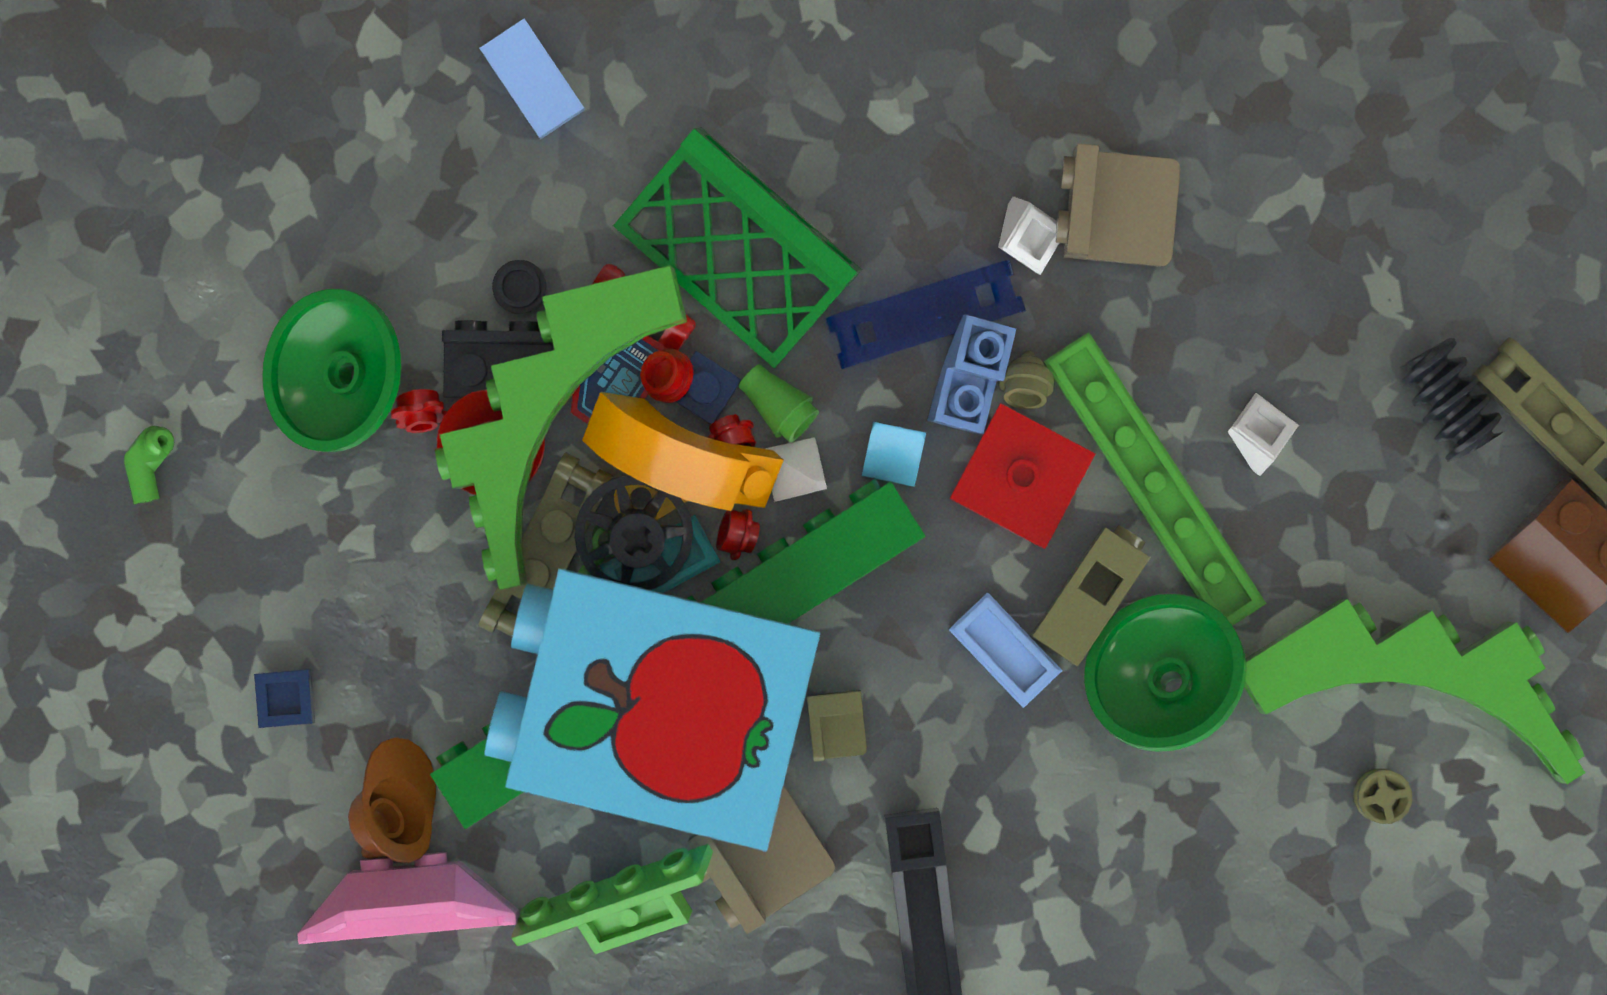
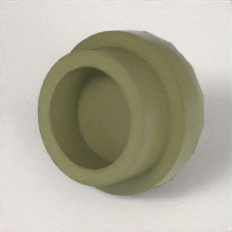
M1026 351L1009 364L1005 379L1000 381L999 386L1004 392L1005 402L1009 405L1021 409H1036L1044 406L1047 402V397L1052 394L1054 377L1052 372L1045 367L1044 362L1035 356L1034 352Z

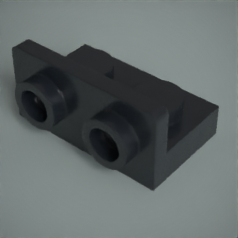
M455 321L454 330H442V342L444 343L443 397L462 398L472 392L486 390V380L494 378L492 365L553 351V342L544 343L539 324L536 321H510L509 331H487V321Z

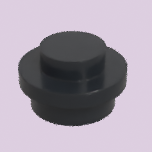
M513 260L505 263L498 269L493 279L492 291L497 303L503 309L514 314H525L535 310L543 302L542 297L546 295L547 284L545 276L535 264L526 260Z

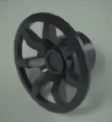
M626 475L603 483L587 497L577 516L574 538L581 562L592 576L652 590L671 580L683 567L692 546L693 527L687 506L681 498ZM643 485L653 488L658 492L646 504L643 510L634 509L625 486ZM617 489L621 513L612 518L591 511L602 496ZM666 497L677 508L682 526L660 525L655 518ZM587 520L608 531V540L589 553L584 539ZM682 536L680 551L675 560L668 566L661 556L665 539ZM614 554L616 559L622 563L621 580L604 574L593 561ZM653 564L662 572L658 576L646 581L630 582L634 568H642Z

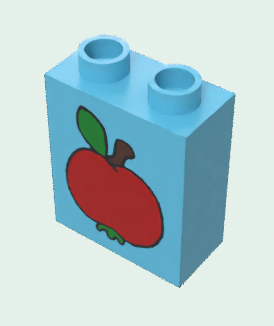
M559 569L554 590L526 584L515 622L511 648L538 654L528 697L500 691L493 712L484 755L511 762L506 788L767 851L820 631L567 569Z

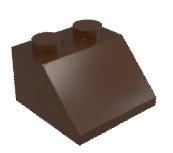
M1574 480L1559 481L1487 560L1561 629L1569 633L1607 601V511Z

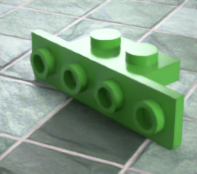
M709 844L691 850L680 848L670 852L662 860L642 867L637 864L628 866L615 876L599 882L584 881L573 887L569 892L549 899L547 897H538L521 909L518 923L515 925L511 938L516 946H521L578 927L593 952L598 954L687 924L692 909L681 891L703 882L713 851Z

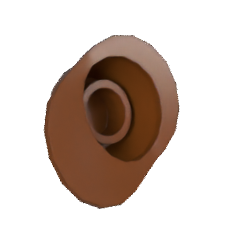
M396 737L380 742L371 752L365 770L363 789L350 805L348 814L349 828L354 839L361 846V854L364 858L375 859L383 856L389 857L396 862L410 863L422 858L429 849L436 799V783L430 775L434 770L430 759L422 748L409 739Z

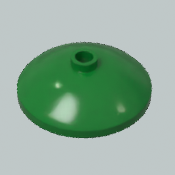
M325 289L311 293L297 301L286 311L275 326L267 344L263 362L264 396L269 412L278 428L294 443L304 448L321 452L344 451L367 440L382 425L397 396L401 377L399 342L390 320L382 309L369 298L359 293L341 289ZM353 369H354V376H353V379H352V378H351V375H352V371H353Z
M1181 594L1150 596L1121 609L1105 625L1087 655L1084 670L1085 691L1090 707L1097 719L1118 740L1132 747L1147 751L1179 750L1209 737L1233 713L1245 685L1246 658L1243 645L1234 627L1212 605L1200 599ZM1171 680H1182L1181 686L1173 692L1166 691V686Z

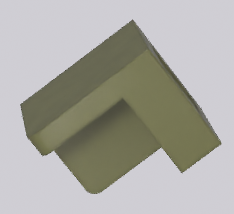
M861 690L807 695L814 762L825 761V759L864 755L867 752Z

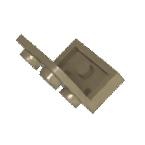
M1077 143L1073 150V157L1064 156L1062 164L1061 189H1070L1068 211H1058L1055 242L1064 243L1063 257L1157 267L1169 264L1173 256L1181 171L1180 164L1171 158L1099 152V145Z
M784 785L767 851L698 834L693 835L688 840V844L692 849L705 844H709L713 854L702 883L710 878L722 895L721 898L715 901L721 914L732 929L741 924L747 934L766 923L768 916L830 877L835 870L834 861Z

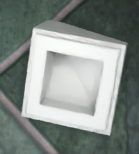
M1013 196L1008 203L998 248L1041 275L1059 243L1055 242L1057 221L1030 202Z
M1255 393L1228 430V433L1252 471L1261 476L1277 458L1299 425L1259 394Z
M815 437L766 448L774 450L784 459L772 489L774 502L827 490Z

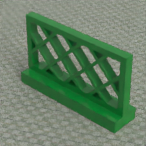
M702 127L694 128L680 144L681 147L615 222L613 227L660 268L666 266L673 267L678 284L768 364L776 368L863 269ZM684 161L701 175L702 197L673 199L671 176ZM709 182L724 196L710 197ZM664 185L665 200L650 201ZM732 202L742 212L743 233L713 235L711 203ZM703 204L705 236L675 237L673 206ZM665 206L667 238L646 239L631 225L632 221L644 207ZM750 219L765 232H751ZM773 238L782 246L783 269L753 271L751 239ZM743 239L746 271L716 273L714 241ZM706 242L708 274L687 275L677 266L676 244ZM668 244L669 258L654 245ZM790 254L805 267L791 268ZM813 273L829 288L816 305L794 306L792 275ZM784 275L786 307L756 309L754 277ZM746 278L748 309L727 310L718 302L716 279ZM708 280L709 293L695 281ZM809 312L795 328L794 313ZM787 313L788 337L774 352L758 338L757 315ZM749 316L750 330L736 317Z

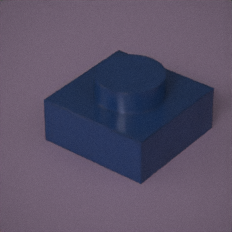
M695 351L690 359L693 366L692 384L687 393L675 402L707 423L712 424L718 419L742 380Z
M311 669L254 674L258 728L315 723Z

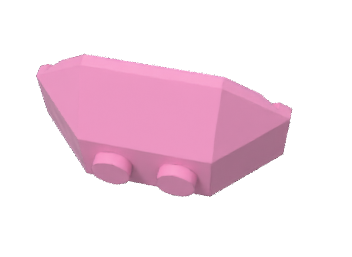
M447 852L426 853L422 858L415 861V865L393 867V860L389 857L360 860L361 870H353L348 873L297 934L298 944L516 925L520 914L516 906L462 861L447 862Z

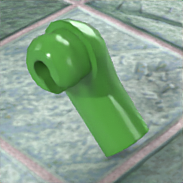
M150 426L144 429L125 453L124 464L133 504L160 499L154 472L174 447L173 434L165 427Z

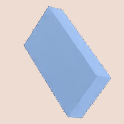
M525 18L480 47L481 52L540 140L585 110Z
M988 592L948 629L1022 708L1062 672L1061 668Z

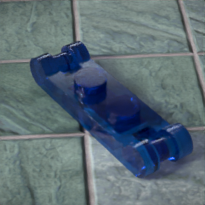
M1001 261L825 318L829 333H835L841 353L837 354L841 370L954 335L963 315L995 322L1026 312L1022 296L1016 297L1010 277L1015 275L1011 261ZM990 284L995 303L981 308L975 288ZM871 321L877 341L861 345L856 326Z

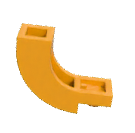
M600 392L582 439L588 447L606 462L651 487L694 503L732 511L735 503L765 508L784 461L774 450L721 442L691 432L664 417L646 399Z

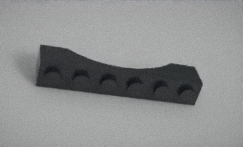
M937 807L884 814L907 995H962L940 811Z

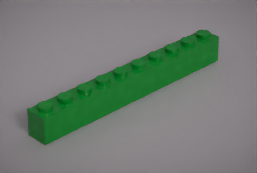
M874 479L848 496L853 506L839 515L835 516L831 509L828 508L803 524L802 526L806 530L807 535L789 546L783 537L757 553L762 563L754 569L743 574L739 566L713 581L711 585L716 593L701 603L789 624L926 536L892 482L880 487L877 480ZM691 595L690 597L686 598V599H689V600L696 601L695 598L693 597V595ZM491 723L482 728L486 737H488ZM487 738L468 749L464 741L456 744L436 757L441 767L430 774L464 829H467L523 793V791L505 787L511 762L484 755Z

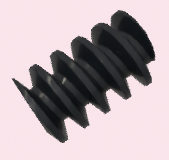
M1454 338L1440 342L1402 365L1401 367L1408 366L1410 371L1400 382L1403 388L1420 385L1421 390L1411 401L1413 406L1432 405V409L1423 419L1425 425L1438 422L1443 423L1444 426L1434 438L1435 442L1453 441L1455 443L1445 457L1447 462L1466 456L1503 433L1492 432L1502 419L1500 413L1481 414V411L1490 401L1489 395L1470 396L1469 394L1478 384V377L1472 375L1459 378L1458 376L1468 363L1466 357L1447 358L1448 354L1457 344Z

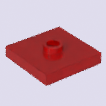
M1000 403L949 499L1040 548L1046 549L1096 454Z

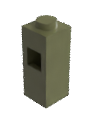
M1120 525L1117 526L1114 532L1106 527L1101 528L1030 636L1074 666H1079L1151 557L1141 551L1145 542Z

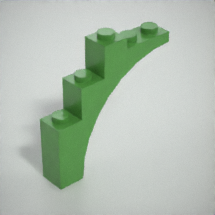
M666 266L543 296L545 310L537 311L539 329L544 343L553 342L555 350L492 365L494 378L486 380L487 393L493 412L502 410L503 419L440 435L443 447L435 449L440 476L442 480L450 479L452 488L462 489L475 486L477 495L469 497L470 510L476 528H485L489 548L481 551L483 565L488 580H497L499 590L527 584L522 550L524 498L534 459L554 418L579 385L611 357L646 336L687 322L676 272L673 267Z
M1339 599L1246 658L1244 689L1262 714L1266 715L1304 695L1345 684L1395 682L1425 686L1463 699L1501 721L1534 751L1557 782L1569 784L1585 774L1578 761L1584 757L1580 745L1569 730L1566 729L1561 733L1549 715L1555 711V707L1539 683L1531 686L1528 682V679L1546 669L1539 656L1545 653V650L1538 637L1528 625L1521 629L1517 622H1506L1458 652L1454 645L1459 643L1461 639L1449 619L1444 614L1436 617L1432 610H1424L1374 641L1370 634L1376 631L1377 628L1363 605L1359 602L1352 606L1348 599Z

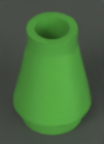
M761 364L752 368L738 386L747 395L775 437L783 436L790 443L799 438L811 426L819 414V410L811 404L813 397L770 373Z

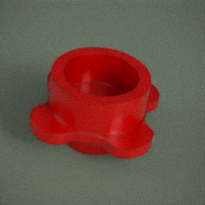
M419 389L405 392L396 398L397 408L391 410V418L397 419V428L405 429L409 433H424L437 428L438 423H441L447 411H443L444 403L440 401L437 391Z

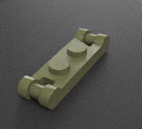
M1508 337L1497 349L1500 354L1488 367L1482 364L1472 374L1476 375L1479 379L1477 385L1498 402L1607 510V477L1603 479L1594 470L1607 457V429L1518 342ZM1517 369L1527 380L1514 392L1504 380Z
M567 452L563 454L522 537V550L528 584L554 590L559 569L568 570L577 552L574 535L575 523L580 508L587 497L600 485L612 480L613 475L601 469L595 473L579 465V458ZM568 484L586 492L580 507L562 499ZM604 496L597 501L591 511L597 512ZM587 520L585 525V534L591 524L589 520ZM526 585L499 590L497 586L478 626L491 633L497 629L512 637L517 615L506 610L513 595L522 599Z

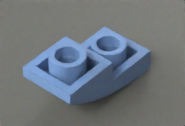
M963 315L944 361L927 421L974 434H984L996 382L1004 381L1016 328L970 315Z

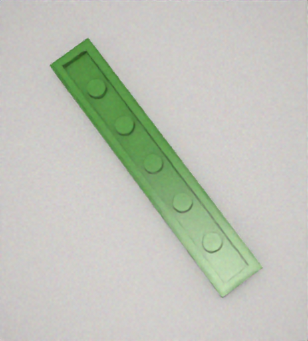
M1089 332L1043 361L1045 367L1052 372L1054 381L1196 598L1219 610L1232 626L1267 604Z

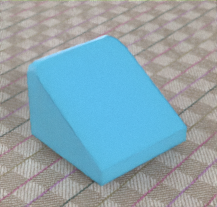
M873 422L862 476L915 487L926 433Z

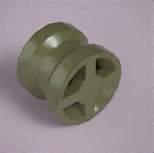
M1384 768L1372 769L1363 773L1356 781L1353 789V802L1357 811L1365 818L1379 824H1392L1401 820L1409 812L1412 804V790L1408 781L1400 774Z

